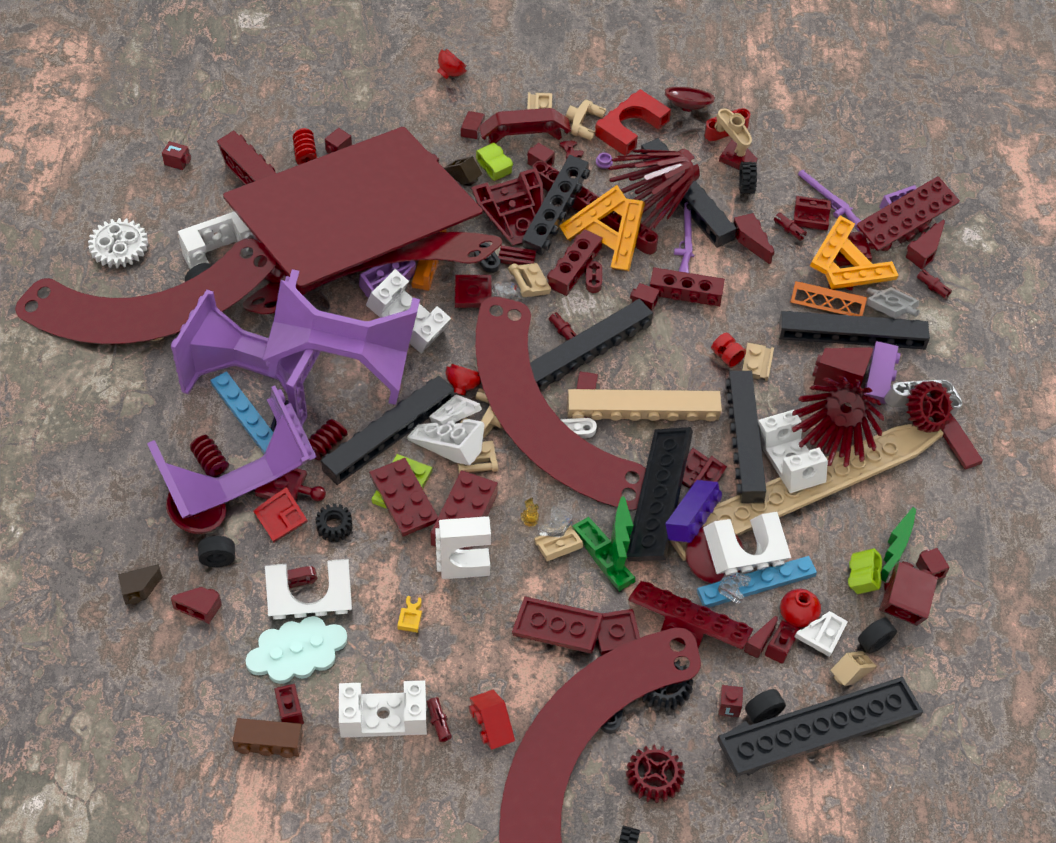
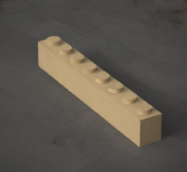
M568 389L567 416L573 419L590 417L593 420L611 419L615 421L620 419H630L632 421L649 419L651 421L667 419L669 421L706 420L711 422L719 420L722 412L720 391Z

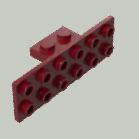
M937 176L858 222L857 227L874 248L880 251L896 240L900 244L905 241L910 242L917 234L926 232L930 228L929 225L933 218L954 207L960 200L942 179Z
M640 581L628 599L630 602L665 616L661 631L672 628H684L690 631L696 639L698 649L704 634L743 649L753 632V628L749 627L746 623L732 620L725 614H718L706 606H700L687 598L676 596L669 590L655 587L650 582ZM680 638L673 639L685 645L684 640Z

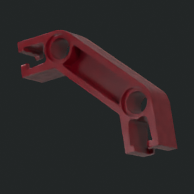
M540 108L497 112L480 125V133L482 139L486 140L489 136V143L496 144L505 136L548 133L557 140H560L562 138L560 128L566 134L571 131L569 119L555 109Z

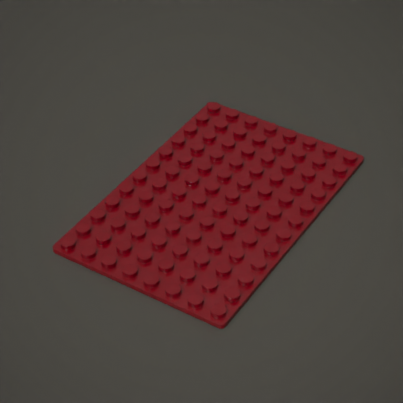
M399 127L223 194L224 200L286 274L290 277L292 269L299 271L296 283L298 288H304L481 215L483 211L405 127Z

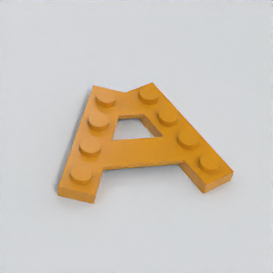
M616 185L563 222L559 227L569 241L573 240L577 234L580 235L584 229L603 237L602 243L614 250L611 268L629 272L645 203L640 200L627 199L619 186ZM612 211L621 215L619 232L608 227L600 220Z
M842 216L838 217L810 264V267L826 275L831 289L897 280L899 276L892 261L872 264L848 239L855 223ZM839 251L854 267L840 269L834 263V259Z

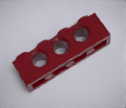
M585 229L580 235L577 234L572 246L567 247L563 258L558 259L554 270L551 269L547 275L548 284L552 290L565 296L570 293L586 271L587 264L593 261L601 251L603 237Z
M653 267L650 287L660 290L659 297L720 307L725 279Z

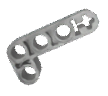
M927 380V382L941 383L942 387L947 388L946 393L951 394L949 399L953 401L951 407L954 408L950 413L954 416L962 406V400L954 386L947 380ZM924 381L894 383L884 397L885 402L894 408L908 407L905 404L909 403V400L906 398L911 395L909 391L914 389L915 385Z

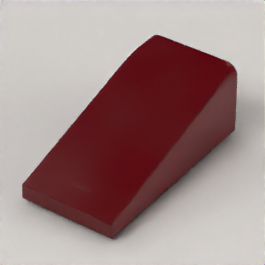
M468 111L461 126V137L478 139L480 125L483 123L485 114Z
M774 616L746 642L745 653L755 658L760 657L776 628L777 616Z
M782 620L767 646L765 656L783 664L796 640L794 636L800 628Z
M295 683L274 688L281 722L303 725L304 721Z

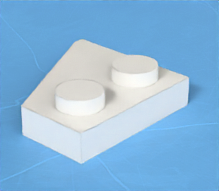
M456 394L431 414L429 418L432 423L446 425L448 421L457 422L481 411L482 408L480 403Z
M829 611L820 619L810 623L809 626L797 631L794 637L830 657L848 621Z

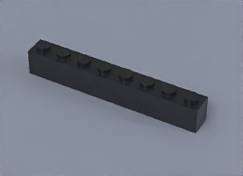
M659 138L641 145V149L669 151L667 145ZM694 181L681 200L680 205L684 209L685 203L688 202L686 207L689 211L691 210V218L716 248L733 241L736 234L735 224L730 222L725 213L718 208L715 201L706 194L705 189L701 188Z
M638 299L530 362L539 390L546 389L551 383L561 380L570 372H575L583 364L590 363L595 357L605 354L610 348L620 345L622 341L635 336L642 329H647L652 324L653 312Z
M781 311L779 319L780 340L874 346L877 341L896 345L898 348L926 350L930 339L929 322L921 320Z
M729 371V378L725 379V389L729 390V393H727V404H730L728 418L732 419V422H730V434L734 435L731 438V447L735 449V452H733V464H737V468H735L734 474L735 480L739 482V484H736V494L740 495L741 503H765L766 484L752 371Z
M439 375L429 380L425 386L415 390L407 399L401 400L397 406L386 411L376 421H372L364 430L355 433L347 442L341 443L332 453L326 454L321 460L322 471L336 485H339L414 430L418 424H422L429 419L431 414L454 396V388Z

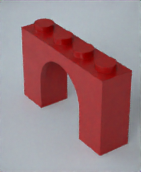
M639 89L636 93L631 94L627 100L621 102L613 111L611 110L603 119L597 121L595 136L622 155H628L637 148L638 135L624 127L621 122L629 118H639L659 130L669 122L671 109Z

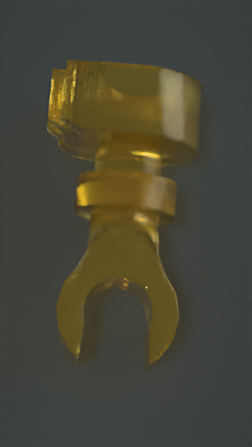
M533 497L525 500L526 510L520 515L527 526H535L539 521V514L537 512L539 506L538 504L534 505Z

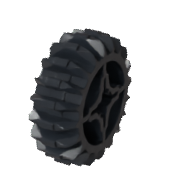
M680 659L674 662V666L678 670L687 669L686 665L680 666ZM693 679L665 686L664 689L662 687L657 689L658 693L655 691L647 693L643 696L642 700L643 702L649 701V707L656 705L657 711L664 707L667 712L670 706L675 711L678 705L682 707L685 701L689 700V694L693 691Z

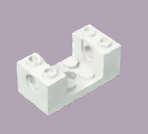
M235 212L178 231L182 255L190 269L201 263H209L205 255L208 251L248 238L259 241ZM249 247L244 248L241 251L243 257L253 254V249Z
M395 269L370 294L366 306L380 318L410 309L412 297L405 291L409 281ZM419 304L409 344L422 354L445 330L451 318L438 306L430 313Z
M794 410L758 420L761 448L790 493L826 483L828 460L820 448L808 450L806 445L802 448L799 447V442L802 440V428L796 432H793L792 428L802 421L798 415L792 416Z
M425 680L404 681V693L362 694L361 683H339V729L341 738L427 735ZM380 711H387L389 716L382 719L378 717V713Z

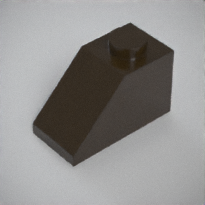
M473 156L457 159L444 167L460 184L469 183V185H472L482 175Z
M159 564L118 574L125 605L137 604L148 598L162 579Z

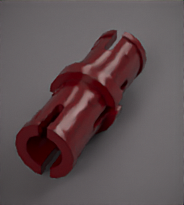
M781 212L776 215L779 218L774 217L775 223L779 224L786 233H791L799 241L804 239L801 236L802 234L804 236L807 235V232L797 226L794 220H789Z
M925 269L917 275V279L925 283L928 289L934 290L944 299H947L952 293V290L940 282L941 280L938 277L935 278Z
M555 312V315H550L549 321L567 341L577 335L571 329V325L565 322L557 312Z
M435 697L427 700L426 704L432 717L430 721L435 726L439 742L450 740L452 735L446 722L448 719L442 711L439 698Z

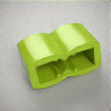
M492 143L476 150L477 162L493 181L512 173L513 162L504 155L500 146Z
M873 548L853 553L849 561L851 569L850 577L848 578L849 587L857 594L879 590L881 587L880 572L882 569V557L879 552Z

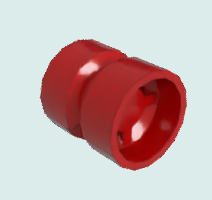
M727 332L721 334L711 346L712 351L718 357H721V360L730 368L739 364L746 355V350L739 343H736V340Z

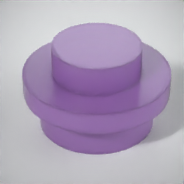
M608 153L599 154L596 158V165L602 169L609 168L613 165L611 155Z

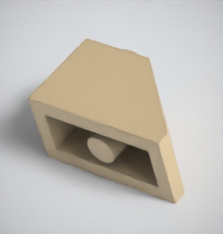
M863 651L846 653L830 671L835 675L834 678L839 684L847 686L853 685L877 666Z

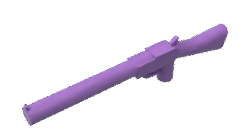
M801 170L798 173L803 180L831 201V207L835 210L833 213L835 218L845 214L850 221L855 223L854 227L857 231H860L857 223L861 220L851 211L853 208L849 207L846 202L839 199L836 195H833L808 175L805 170Z
M686 202L684 207L685 239L680 242L679 248H674V255L683 256L679 271L689 273L688 263L690 257L695 255L692 253L691 210L687 209L686 204L688 202ZM682 243H684L685 249L680 248V245Z

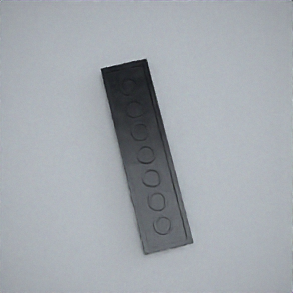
M691 427L654 430L630 536V544L626 554L629 562L666 560L670 540L668 539L665 523L678 505L693 434Z

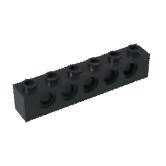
M572 155L568 156L522 239L523 248L536 250V253L543 255L545 250H549L552 237L557 235L561 221L564 222L566 219L568 208H571L575 202L574 197L577 193L581 192L584 179L587 180L590 175L589 162Z

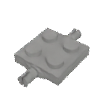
M872 287L867 289V294L872 296L867 298L866 305L874 308L876 311L887 314L891 318H897L905 313L916 317L920 313V310L915 309L919 306V300L892 287L881 291Z

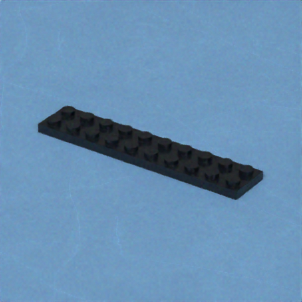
M902 676L718 736L717 741L735 776L738 777L922 715L923 710Z

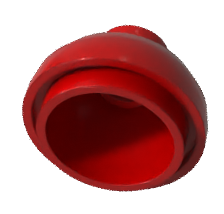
M447 48L445 51L443 49L440 50L438 54L440 68L437 72L444 78L448 79L449 76L458 77L467 72L465 69L467 65Z
M451 364L450 367L446 366V378L454 388L455 393L465 396L466 391L476 388L481 383L479 372L455 364Z
M793 589L782 598L780 612L789 624L804 628L819 619L821 604L817 596L811 591Z

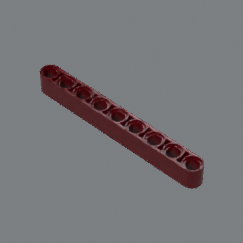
M538 161L534 163L533 168H537L543 188L549 192L560 171L546 162ZM582 186L581 192L577 193L574 197L575 202L572 207L581 211L598 199L599 196ZM612 211L600 221L616 232H619L622 216ZM640 223L635 248L645 254H654L657 251L658 234Z

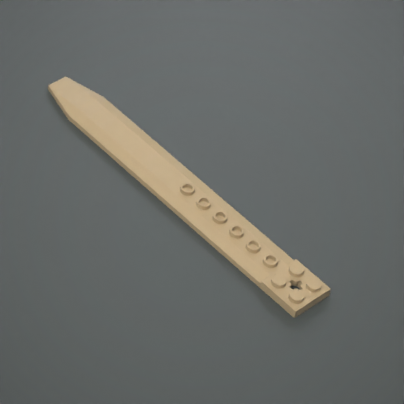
M912 424L891 428L882 432V436H873L876 444L875 451L868 447L866 440L863 441L865 455L863 462H860L859 455L855 456L854 445L851 446L848 467L843 466L844 457L840 458L839 451L836 452L832 465L827 466L826 483L790 493L781 478H776L765 483V503H741L740 495H737L717 504L703 526L709 525L714 521L731 519L734 533L739 536L752 530L750 520L761 514L777 512L778 516L782 517L917 457L943 436V432L940 430L938 432L926 433L917 430V427L912 426ZM670 540L682 560L686 561L687 542Z

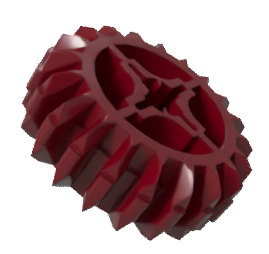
M924 381L915 385L914 389L909 391L911 395L906 397L909 403L905 404L908 406V411L905 413L910 414L908 420L913 421L912 426L917 427V430L926 433L938 432L950 423L948 418L953 417L950 413L954 409L951 407L953 401L949 399L951 394L946 393L947 388L942 387L941 383Z
M655 744L652 745V750L645 746L643 752L638 749L636 756L632 755L630 757L631 762L627 764L628 771H626V777L629 778L628 786H633L632 792L639 791V799L646 796L648 803L651 798H654L657 804L659 798L666 802L668 796L673 799L675 792H680V785L684 784V778L682 777H684L685 771L682 769L683 762H678V755L671 756L672 749L665 752L664 746H661L659 750L656 749ZM641 765H643L646 772L642 779L638 773ZM668 769H670L673 776L670 782L666 780L667 777L665 775Z

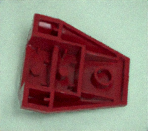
M537 168L520 172L518 178L493 186H489L488 182L471 187L476 203L512 247L523 243L522 239L544 201L543 183Z

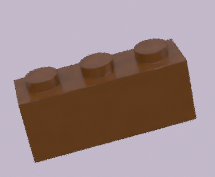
M237 718L232 741L234 750L241 754L253 752L263 756L274 754L284 758L299 757L303 736L302 724Z

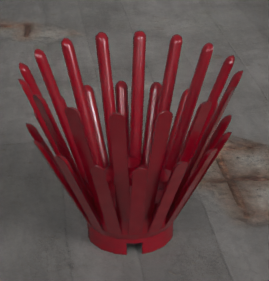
M639 149L632 150V152L647 154L617 156L618 158L611 159L613 162L653 159L615 165L608 168L609 170L652 166L609 179L610 182H616L627 178L630 181L644 178L621 189L623 194L636 189L635 194L640 195L633 198V200H642L651 193L653 194L644 201L643 213L659 201L651 214L642 222L643 225H646L666 205L648 227L649 229L653 227L655 229L672 208L667 216V220L671 217L692 183L700 177L698 163L693 166L691 160L694 159V156L686 149L679 151Z
M838 376L843 384H840L829 378L822 379L824 382L836 388L812 385L809 389L830 393L800 396L798 400L801 402L823 401L792 412V416L798 415L803 417L818 411L792 428L793 432L801 428L802 432H806L820 422L799 442V447L802 448L809 440L811 445H815L824 434L816 448L822 449L827 442L823 453L828 454L830 451L827 466H831L842 438L839 457H844L843 466L848 467L854 431L855 456L859 455L860 462H863L865 455L862 428L868 447L872 448L873 451L876 450V444L868 420L877 435L882 436V430L870 411L880 420L884 421V416L869 402L881 405V402L868 396L866 393L873 392V390L869 387H859L860 381L854 379V384H851L844 376ZM845 403H849L851 407L846 406Z

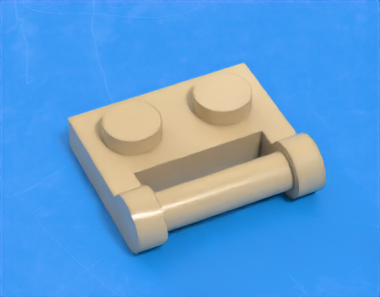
M537 263L526 265L512 264L508 267L510 274L514 276L521 289L522 297L550 294L551 287Z
M493 441L482 442L481 453L473 462L490 461V463L470 466L457 463L458 472L460 473L461 470L469 473L492 470V472L498 471Z

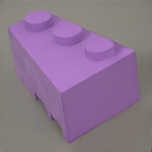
M403 261L375 266L360 274L359 287L369 299L370 294L395 269L409 281L415 274L416 263L414 261Z
M876 341L871 355L865 388L869 387L873 390V392L866 393L868 396L885 404L884 397L891 388V381H895L897 370H894V366L899 363L900 353L897 352L898 346Z

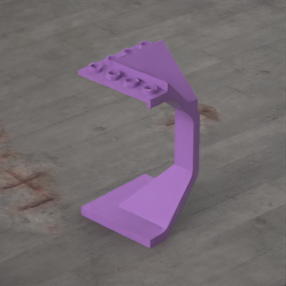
M292 269L290 277L286 276L285 281H280L274 321L263 356V361H267L266 367L269 368L268 376H276L278 361L281 358L305 349L324 351L359 360L390 389L391 393L388 403L396 405L420 299L412 298L410 309L371 321H362L317 310L296 289L299 271Z
M206 290L204 295L199 297L197 306L190 312L189 319L186 324L182 325L178 337L171 344L181 391L186 394L190 393L201 375L231 366H238L268 376L269 368L266 367L267 361H263V356L269 338L241 329L217 308L214 292ZM305 349L281 358L278 361L276 376H268L277 379L288 395V401L291 403L302 426L308 417L303 383L321 352L315 349Z
M272 386L271 396L267 399L277 425L265 454L261 458L223 476L215 478L165 463L155 440L147 443L182 519L227 503L282 477L316 458L291 403L284 404L286 399L281 389L277 390L276 386Z

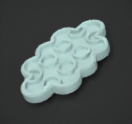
M315 616L303 619L300 624L293 621L286 622L279 630L268 629L260 635L258 640L259 647L247 654L246 667L253 675L268 674L270 679L278 684L287 683L294 676L301 679L307 678L312 675L314 670L323 671L333 666L336 659L335 652L343 649L347 644V632L342 626L337 624L325 626L323 620Z

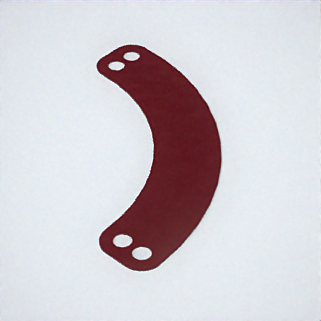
M438 232L304 288H298L296 285V289L304 295L339 277L367 268L396 262L445 260L466 264L476 263L486 259L502 245V239L498 236L480 233ZM484 242H492V245L489 247H479ZM471 252H481L476 257H468V254ZM271 282L252 294L243 302V308L258 314L275 313L276 305L271 308H266L265 305L269 302H277L280 283ZM256 299H265L261 304H252Z
M248 238L237 242L221 259L196 277L161 292L130 298L99 297L78 292L53 279L44 278L33 283L16 303L15 311L20 319L55 336L74 341L96 344H128L150 341L179 333L182 325L186 324L189 319L190 312L197 306L199 297L203 296L206 290L214 292L217 308L221 312L225 311L256 288L275 268L277 262L259 241ZM244 248H252L253 255L250 258L244 259L240 256V252ZM259 256L267 258V263L263 267L254 265V260ZM47 287L50 289L48 297H38V291L41 288ZM30 301L38 302V308L33 312H27L25 309L26 304Z
M489 297L485 299L480 305L476 325L475 350L477 367L490 407L505 432L517 447L539 468L555 480L582 495L618 508L622 491L626 488L634 490L636 493L635 499L631 501L626 500L629 511L636 510L646 468L639 463L619 458L597 448L573 432L559 419L541 394L531 369L528 352V332L531 320L529 308L519 301L502 297ZM497 305L503 309V314L493 316L489 310L492 306ZM517 310L521 313V318L517 321L510 320L508 312ZM628 472H635L639 475V481L631 484L626 481L625 475Z
M672 628L625 643L591 662L557 690L526 731L513 758L505 782L500 809V843H562L561 813L564 795L570 775L579 756L596 732L625 706L647 693L671 684L690 680L698 674L701 668V659L696 639L690 631L684 628ZM680 638L684 640L685 648L679 652L673 651L670 648V642L673 639ZM678 657H686L690 665L685 670H678L674 666V661Z

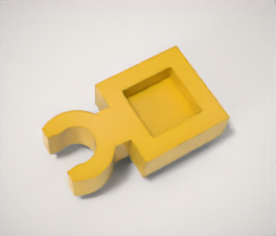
M407 596V608H401L397 628L398 630L418 633L422 617V611L419 610L422 606V600L419 597L418 602L412 604L410 603L411 596Z

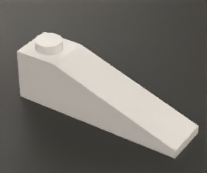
M466 419L462 423L456 424L454 421H448L446 425H438V423L418 424L406 438L449 460L470 466L481 453L484 423Z

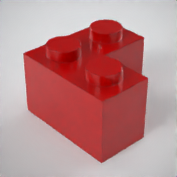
M493 689L470 697L471 705L469 706V711L472 718L476 719L477 724H481L482 731L479 733L483 744H487L492 750L514 742L515 737L505 701Z

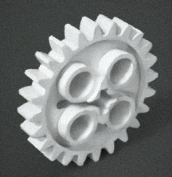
M118 218L117 222L111 219L109 224L104 222V226L98 225L99 230H93L94 235L89 236L88 247L92 258H95L97 263L101 261L102 266L108 263L109 268L113 264L116 265V268L120 264L126 267V263L133 265L132 260L139 261L138 256H144L143 251H147V233H145L144 228H141L140 224L135 225L134 220L128 223V219H125L124 222H121L120 218Z

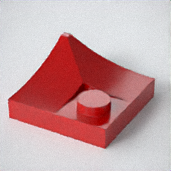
M287 487L253 511L273 543L308 522Z

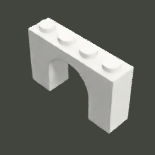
M777 512L761 514L750 520L757 542L755 555L748 554L740 547L731 519L714 521L703 527L717 574L725 573L726 576L738 573V570L745 573L754 570L753 568L757 567V570L768 568L769 565L777 567L784 565V561L791 558Z
M489 516L439 520V528H435L437 572H441V578L455 579L490 576L488 548L460 549L470 546L491 545Z
M349 559L327 561L329 588L322 599L313 603L301 602L291 594L288 585L287 564L266 565L268 616H273V619H285L286 615L294 614V618L307 617V613L314 612L315 616L327 615V611H336V614H347L348 610H352Z

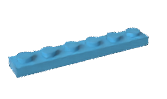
M227 371L211 379L213 388L263 454H265L274 432Z
M806 556L785 562L781 566L768 567L697 588V594L702 605L709 608L815 577L817 571L810 557ZM728 583L731 586V589H725V586L723 587V584Z

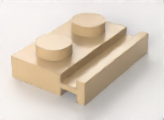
M528 92L527 109L552 108V93H536L534 95Z
M747 343L742 371H752L754 379L763 378L765 381H768L774 348L771 347L769 349L763 345Z
M571 525L557 529L560 530V533L562 532L560 536H555L553 534L554 531L534 538L535 545L538 546L546 561L583 548V541L575 530L572 529Z

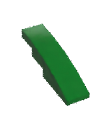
M625 496L620 498L612 527L611 549L615 570H623L633 529V522Z
M914 507L911 508L890 534L887 543L891 546L886 551L883 559L886 565L881 571V580L885 583L891 576L894 566L899 563L909 541L916 513Z
M590 517L572 526L595 563L618 591L636 582L635 576L625 565L623 570H615L611 549L612 541Z

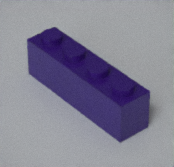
M695 481L665 523L669 540L692 542L699 533L700 528L706 523L709 515L714 511L718 502L721 501L722 492L719 490L718 482Z

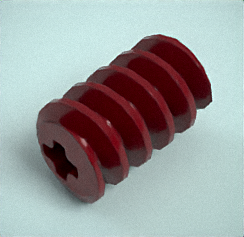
M329 419L326 424L321 426V429H318L308 439L316 455L314 459L321 460L320 455L325 456L327 454L325 450L331 451V445L337 446V441L341 442L343 440L342 436L346 437L348 435L347 430L336 420Z
M201 435L192 441L190 450L207 476L215 477L221 475L229 468L226 458L218 450L215 441L209 439L208 435Z

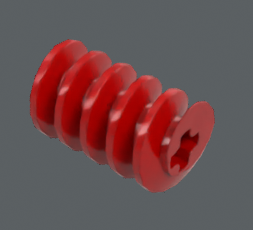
M307 128L297 130L292 138L295 160L300 165L316 159L317 153L314 133Z

